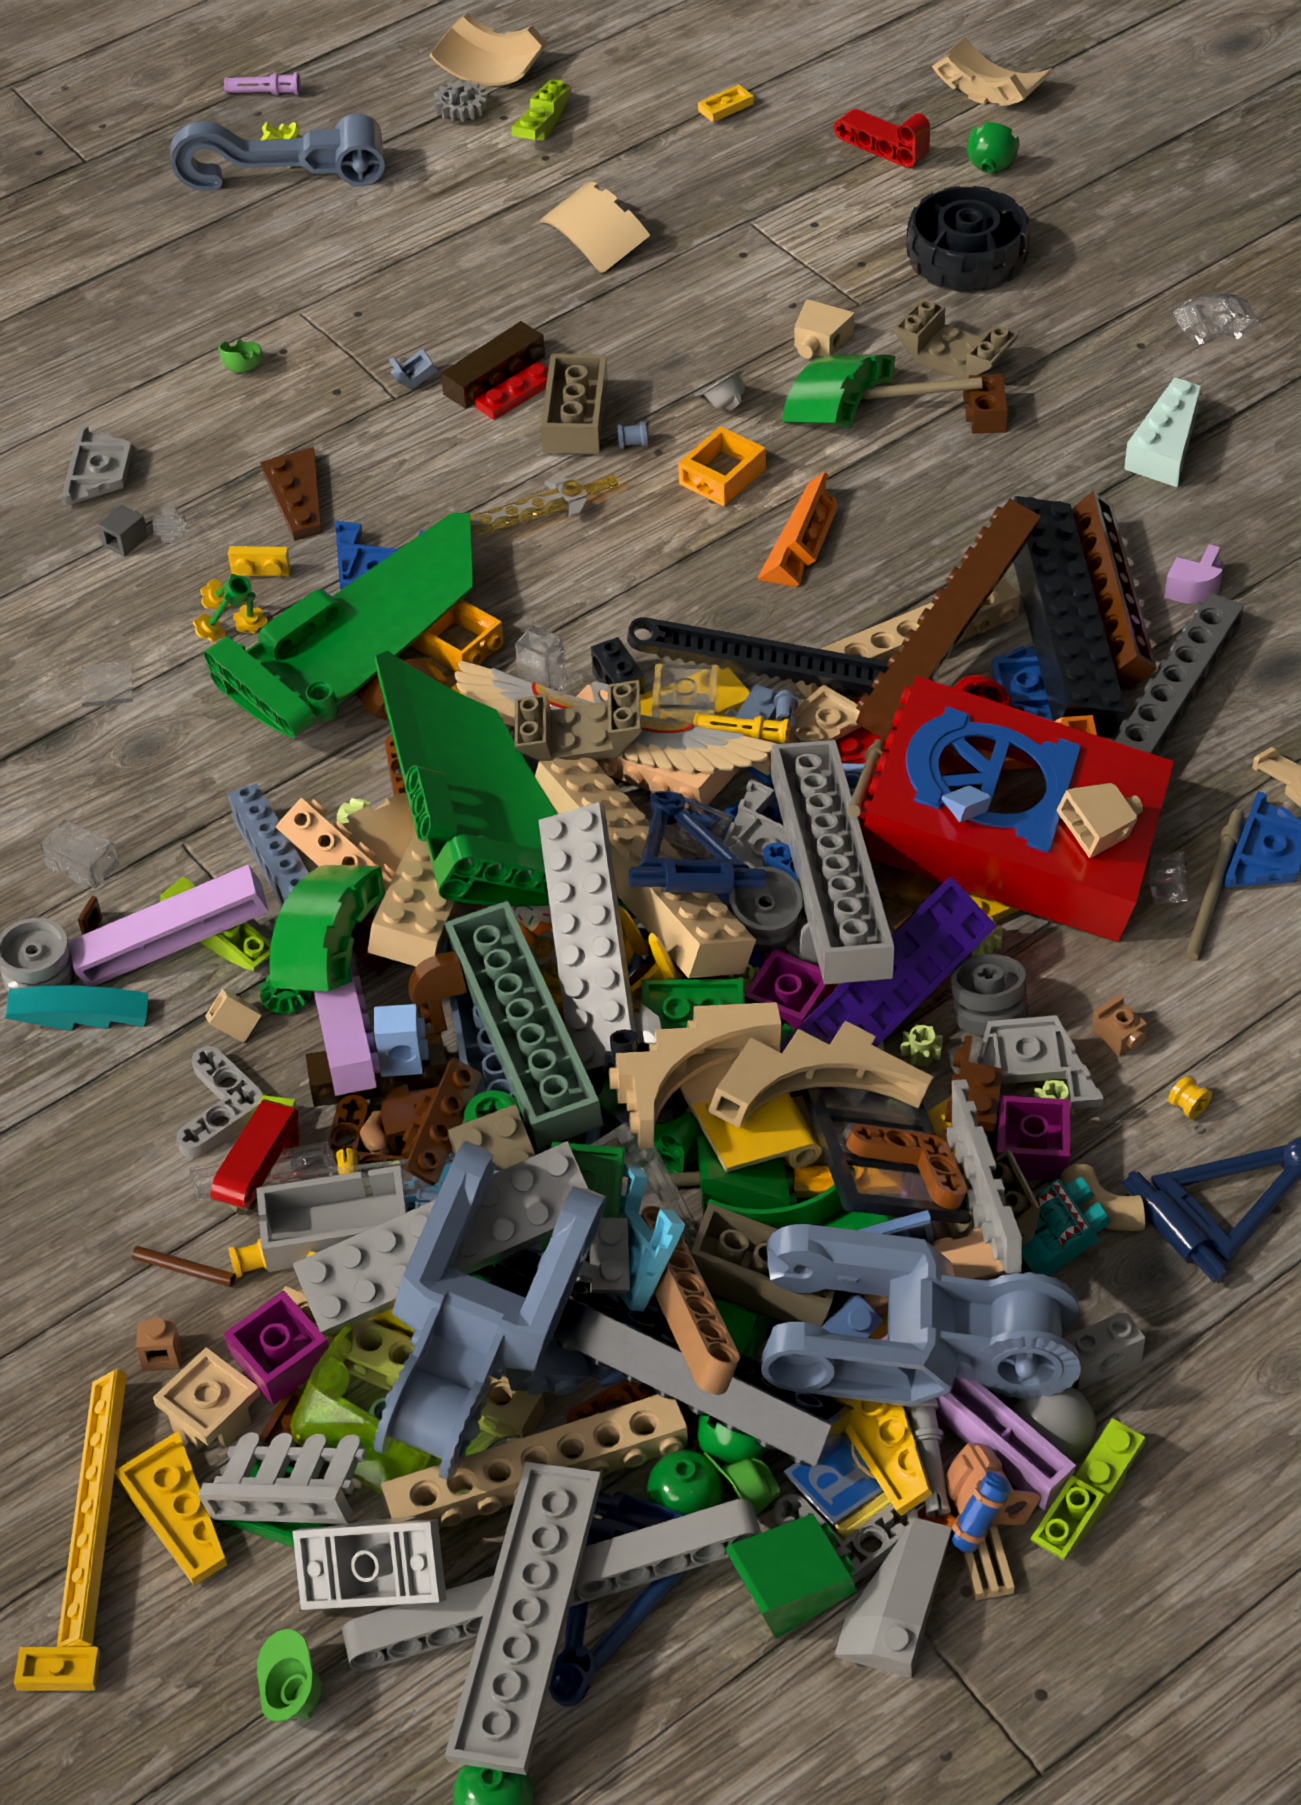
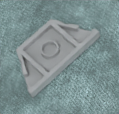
M80 425L61 495L63 505L74 504L124 488L133 452L131 442L122 438H114L111 434L105 432L97 435L89 432L88 426Z

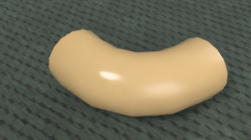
M1087 1164L1072 1165L1061 1173V1182L1064 1186L1081 1176L1083 1177L1095 1196L1080 1205L1079 1208L1084 1212L1099 1202L1112 1221L1105 1227L1106 1229L1131 1232L1143 1231L1145 1229V1212L1140 1195L1119 1196L1107 1192L1100 1185L1095 1169Z

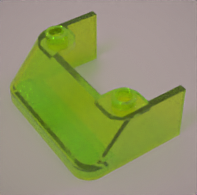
M346 1323L311 1373L291 1418V1434L293 1439L301 1446H304L305 1441L310 1436L322 1434L327 1439L330 1448H337L340 1440L347 1435H357L368 1456L365 1463L357 1464L352 1477L383 1496L381 1483L439 1465L442 1459L397 1440L394 1441L385 1454L374 1451L373 1443L376 1439L375 1434L378 1431L380 1420L341 1397L348 1388L350 1381L349 1371L343 1362L353 1349V1326Z

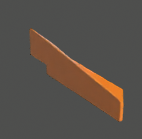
M826 472L811 480L806 486L757 577L759 580L797 587L801 583L804 565L808 566L816 561L838 508L836 497H829L825 485L829 479Z

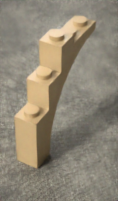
M777 1002L694 1006L693 1020L687 1021V1028L655 1029V1044H649V1052L616 1053V1068H609L610 1089H617L618 1103H627V1110L634 1111L630 1112L629 1115L630 1133L637 1134L639 1149L654 1148V1127L659 1112L669 1097L687 1080L705 1069L728 1060L736 1059L750 1038L776 1051H780L781 1020Z
M844 1021L830 1045L800 1029L797 1030L783 1053L750 1038L716 1088L708 1112L740 1128L754 1111L772 1099L792 1091L807 1088L839 1086L880 1093L919 1108L933 1076L873 1046L876 1036Z

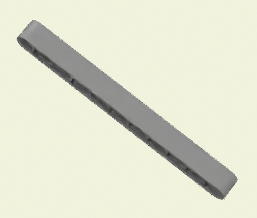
M746 1499L733 1500L586 1546L570 1607L728 1558L725 1547L761 1533L752 1503ZM494 1575L445 1590L446 1600L441 1602L400 1604L350 1620L342 1628L349 1666L357 1671L370 1670L478 1636Z

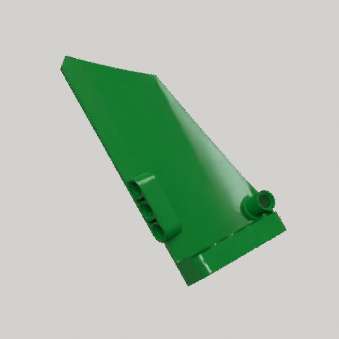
M450 513L333 596L323 589L311 592L262 627L258 635L259 642L245 651L244 645L241 643L237 644L230 637H223L203 652L214 684L222 693L255 719L272 730L293 739L318 721L325 722L334 719L339 712L338 705L377 675L374 661L376 655L388 650L395 656H399L473 590L470 513Z
M388 650L376 655L374 658L416 834L418 840L427 843L439 895L446 900L490 906L508 901L510 906L513 907L550 905L538 820L557 815V812L523 755L516 751L515 741L497 710L439 683Z

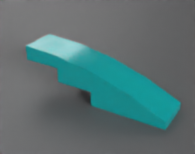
M92 986L12 988L8 991L5 1019L72 1031L74 1023L108 1029L110 1021L144 1027L147 1017L149 993Z

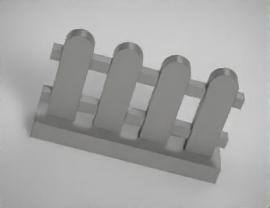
M250 1432L244 1434L238 1440L236 1446L229 1447L227 1455L230 1460L223 1475L216 1476L213 1483H203L198 1496L212 1520L348 1524L353 1511L344 1495L352 1494L355 1487L351 1480L357 1464L365 1463L368 1455L360 1438L353 1434L342 1438L337 1448H330L327 1439L322 1434H314L305 1441L303 1447H296L292 1436L288 1433L277 1435L269 1447H263L258 1434ZM263 1460L256 1477H250L256 1461ZM290 1461H297L290 1478H283ZM330 1462L324 1479H317L323 1463Z

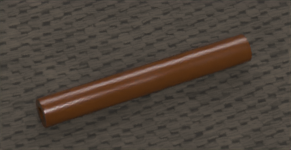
M136 1246L132 1253V1259L224 1286L232 1287L235 1282V1273L141 1246Z

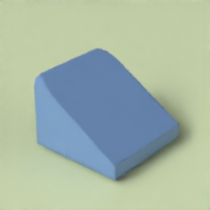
M969 785L943 795L941 799L957 820L963 822L986 813L992 798L987 793Z

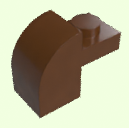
M455 951L425 959L414 969L409 979V997L413 1004L419 1005L425 1024L430 1023L435 1034L448 1030L441 999L467 992L460 961Z
M405 1084L393 1090L385 1098L381 1108V1117L390 1155L402 1153L406 1144L402 1140L404 1133L412 1122L415 1123L418 1116L414 1113L417 1103L424 1094L429 1096L438 1087L427 1088L410 1094L408 1086Z

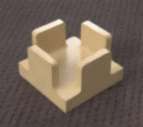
M206 1347L153 1397L155 1405L168 1415L173 1431H179L181 1438L199 1450L204 1443L208 1446L217 1436L219 1442L224 1447H228L251 1424L248 1407L261 1394L256 1384Z

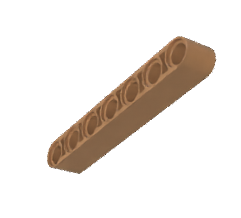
M647 1206L642 1210L641 1218L653 1232L660 1207ZM681 1234L656 1285L654 1293L695 1383L703 1391L710 1394H724L728 1390L740 1360V1355Z

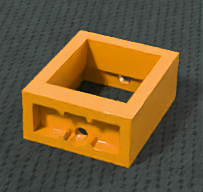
M719 426L678 462L679 484L725 507L766 470V448ZM720 452L741 461L726 476L706 467Z
M461 600L410 646L454 672H461L458 666L460 661L480 665L483 660L504 644L502 621ZM454 622L478 635L463 650L455 648L437 636Z

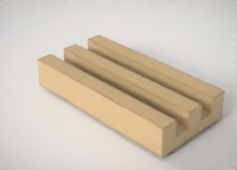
M997 1525L990 1526L987 1530V1535L990 1538L1003 1586H998L985 1540L979 1544L978 1551L988 1582V1589L982 1588L973 1552L962 1551L975 1601L1014 1594V1584Z

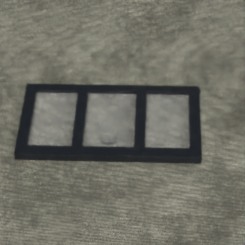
M841 1086L813 1087L801 1090L844 1211L905 1217L928 1210L932 1221L958 1224L970 1222L971 1215L964 1200L960 1208L947 1209L937 1205L931 1199L917 1165L861 1157L852 1153L846 1146L850 1130L853 1125L857 1124L937 1136L923 1101L919 1108L894 1097L869 1090Z

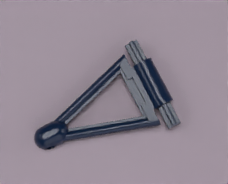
M670 791L651 792L650 807L653 815L639 867H631L629 870L630 887H662L664 893L730 894L733 888L763 889L766 883L765 869L749 868L747 864L685 809L686 801L683 794ZM678 822L716 858H712V860L673 859L672 857H658L666 825H673Z
M1301 1136L1290 1141L1287 1145L1154 1175L1151 1177V1180L1159 1191L1139 1171L1136 1173L1135 1170L1130 1172L1128 1178L1122 1181V1185L1133 1196H1141L1145 1218L1187 1263L1195 1262L1213 1283L1217 1282L1220 1284L1230 1274L1231 1270L1211 1248L1224 1261L1229 1262L1301 1179ZM1277 1164H1282V1167L1285 1169L1229 1234L1183 1187Z
M619 1491L613 1496L599 1492L594 1514L604 1517L605 1520L593 1517L586 1546L688 1514ZM688 1570L652 1581L590 1650L583 1646L589 1601L571 1606L567 1616L563 1651L556 1659L549 1686L550 1695L553 1700L565 1707L578 1705L585 1698L596 1672Z

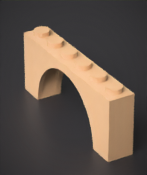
M587 685L576 696L595 703L591 685ZM600 690L601 697L608 702V692ZM624 753L623 759L615 757L595 760L608 776L615 777L651 792L670 791L681 793L686 801L685 806H690L700 811L707 807L742 768L734 766L735 771L715 769V774L695 770L693 774L682 771L673 766V771L657 767L656 764L654 768L646 766L640 760L638 764H635L628 760Z

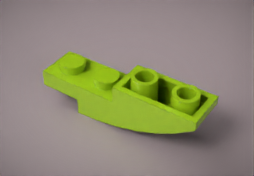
M561 80L548 81L530 98V109L511 126V136L544 141L559 121L569 99L572 85L563 84Z
M182 876L160 894V902L196 886ZM247 922L199 941L219 956L251 971H255L270 958L271 942Z
M1112 1418L1076 1475H1071L1032 1535L1031 1541L1065 1561L1094 1527L1125 1482L1128 1469L1146 1443L1145 1436Z

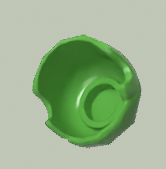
M237 339L236 344L230 346L224 340L218 346L224 367L234 373L248 372L256 368L263 358L260 344L253 341L243 342L241 339Z

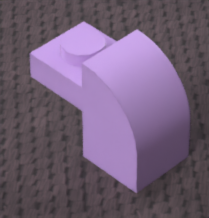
M1209 544L1200 563L1176 557L1167 575L1164 598L1186 604H1198L1199 602L1204 603L1209 593L1218 595L1223 571V561L1219 560L1220 547Z

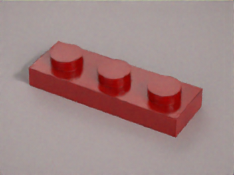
M537 361L475 399L476 408L493 420L499 418L545 390L549 369Z

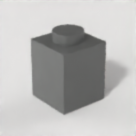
M123 505L98 524L103 546L124 557L148 538L144 516L138 511H133Z

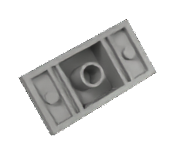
M418 1517L359 1520L349 1521L348 1524L300 1528L293 1531L301 1610L435 1603L446 1600L438 1519L418 1520Z

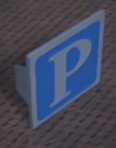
M844 1436L839 1448L816 1467L795 1463L783 1472L833 1526L884 1492L875 1478L869 1477L858 1468L852 1457V1444Z

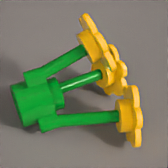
M231 574L229 580L221 585L219 580L211 579L207 586L201 588L200 592L204 596L202 598V605L206 609L214 608L216 612L212 617L203 613L194 619L193 625L196 627L195 632L199 637L208 638L211 642H216L218 639L225 637L226 632L220 627L221 622L218 619L226 607L231 605L239 606L247 602V605L241 606L239 612L233 615L237 631H249L254 634L258 632L259 628L267 624V618L263 615V610L258 607L253 608L256 594L251 591L252 585L246 577Z

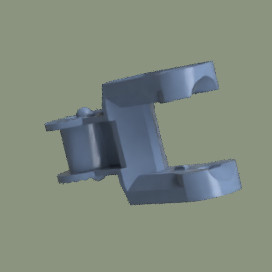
M468 1141L462 1143L452 1161L401 1280L392 1314L414 1330L411 1345H414L415 1348L413 1353H410L408 1360L405 1361L404 1368L399 1372V1378L393 1384V1389L386 1395L387 1406L382 1411V1420L378 1423V1431L375 1434L376 1439L373 1443L374 1451L382 1454L387 1453L394 1441L397 1440L441 1458L439 1477L447 1481L452 1480L456 1474L457 1468L461 1465V1460L466 1455V1449L471 1444V1440L479 1435L480 1425L478 1421L482 1418V1410L486 1406V1399L489 1396V1389L493 1378L500 1380L506 1368L535 1371L551 1343L595 1237L607 1202V1196L589 1189L572 1187L561 1209L548 1247L540 1259L537 1273L526 1298L452 1269L462 1243L472 1225L471 1222L487 1192L496 1166L492 1161L493 1154L483 1147Z
M794 1224L775 1231L768 1240L767 1258L770 1280L783 1290L795 1293H812L831 1289L888 1297V1341L833 1334L818 1325L807 1322H787L774 1326L762 1353L761 1370L764 1378L778 1388L794 1392L912 1406L949 1393L955 1377L977 1380L995 1394L1019 1399L1037 1398L1042 1395L1050 1397L1055 1393H1062L1078 1380L1081 1372L1080 1355L1071 1343L1062 1338V1333L1070 1329L1078 1318V1298L1074 1290L1057 1278L1048 1277L1045 1274L1036 1275L1031 1272L1001 1275L997 1279H990L989 1281L956 1277L950 1260L925 1239L810 1224Z

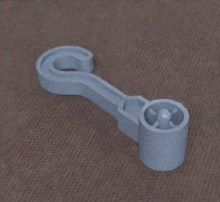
M352 114L344 117L337 123L335 129L309 130L305 136L298 139L244 140L217 123L201 121L188 124L179 130L172 140L170 161L174 175L183 184L193 189L204 191L218 190L222 186V170L217 164L201 163L193 157L197 151L202 149H211L240 167L301 166L308 169L312 174L338 173L343 181L354 186H365L374 183L383 174L385 166L380 125L375 119L364 114Z

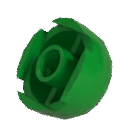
M985 122L982 127L977 129L974 126L969 132L967 140L968 158L975 167L985 173L1001 172L1007 169L1015 160L1020 145L1019 137L1015 138L1011 134L1012 129L1000 123Z
M711 1415L700 1416L697 1427L699 1446L719 1467L731 1465L745 1459L755 1458L762 1460L766 1455L768 1448L761 1446L756 1441L757 1438L745 1432L737 1433L723 1426V1421Z
M679 1450L669 1453L655 1464L649 1476L647 1498L650 1502L691 1514L720 1505L723 1500V1484L719 1471L707 1457L696 1451Z
M464 1765L459 1770L453 1785V1805H533L534 1787L528 1772L527 1775L486 1767Z

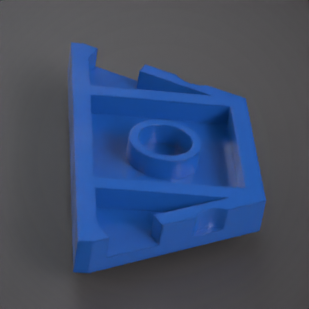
M1022 645L1013 649L1009 654H1002L991 659L992 678L997 680L1006 689L1011 699V707L1052 720L1034 646L1026 649Z
M1258 791L1226 875L1225 887L1297 881L1301 870V819L1294 817L1292 812L1283 806L1279 809L1266 801L1267 795L1263 792Z

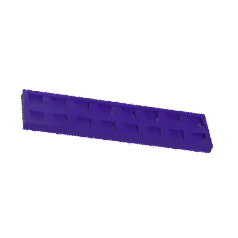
M953 877L948 878L891 934L894 944L893 979L841 983L780 1044V1051L778 1052L783 1053L798 1029L830 1045L844 1021L876 1036L873 1046L877 1047L997 927L996 924ZM820 1088L823 1099L833 1090ZM801 1090L793 1091L798 1096L802 1095Z

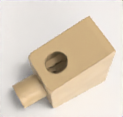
M807 299L795 324V347L798 349V353L804 358H811L813 354L821 356L833 355L854 335V312Z
M1107 783L1066 790L1056 811L1088 857L1091 858L1129 836L1137 821V815L1143 811V805L1138 796L1133 795L1124 798L1116 785Z

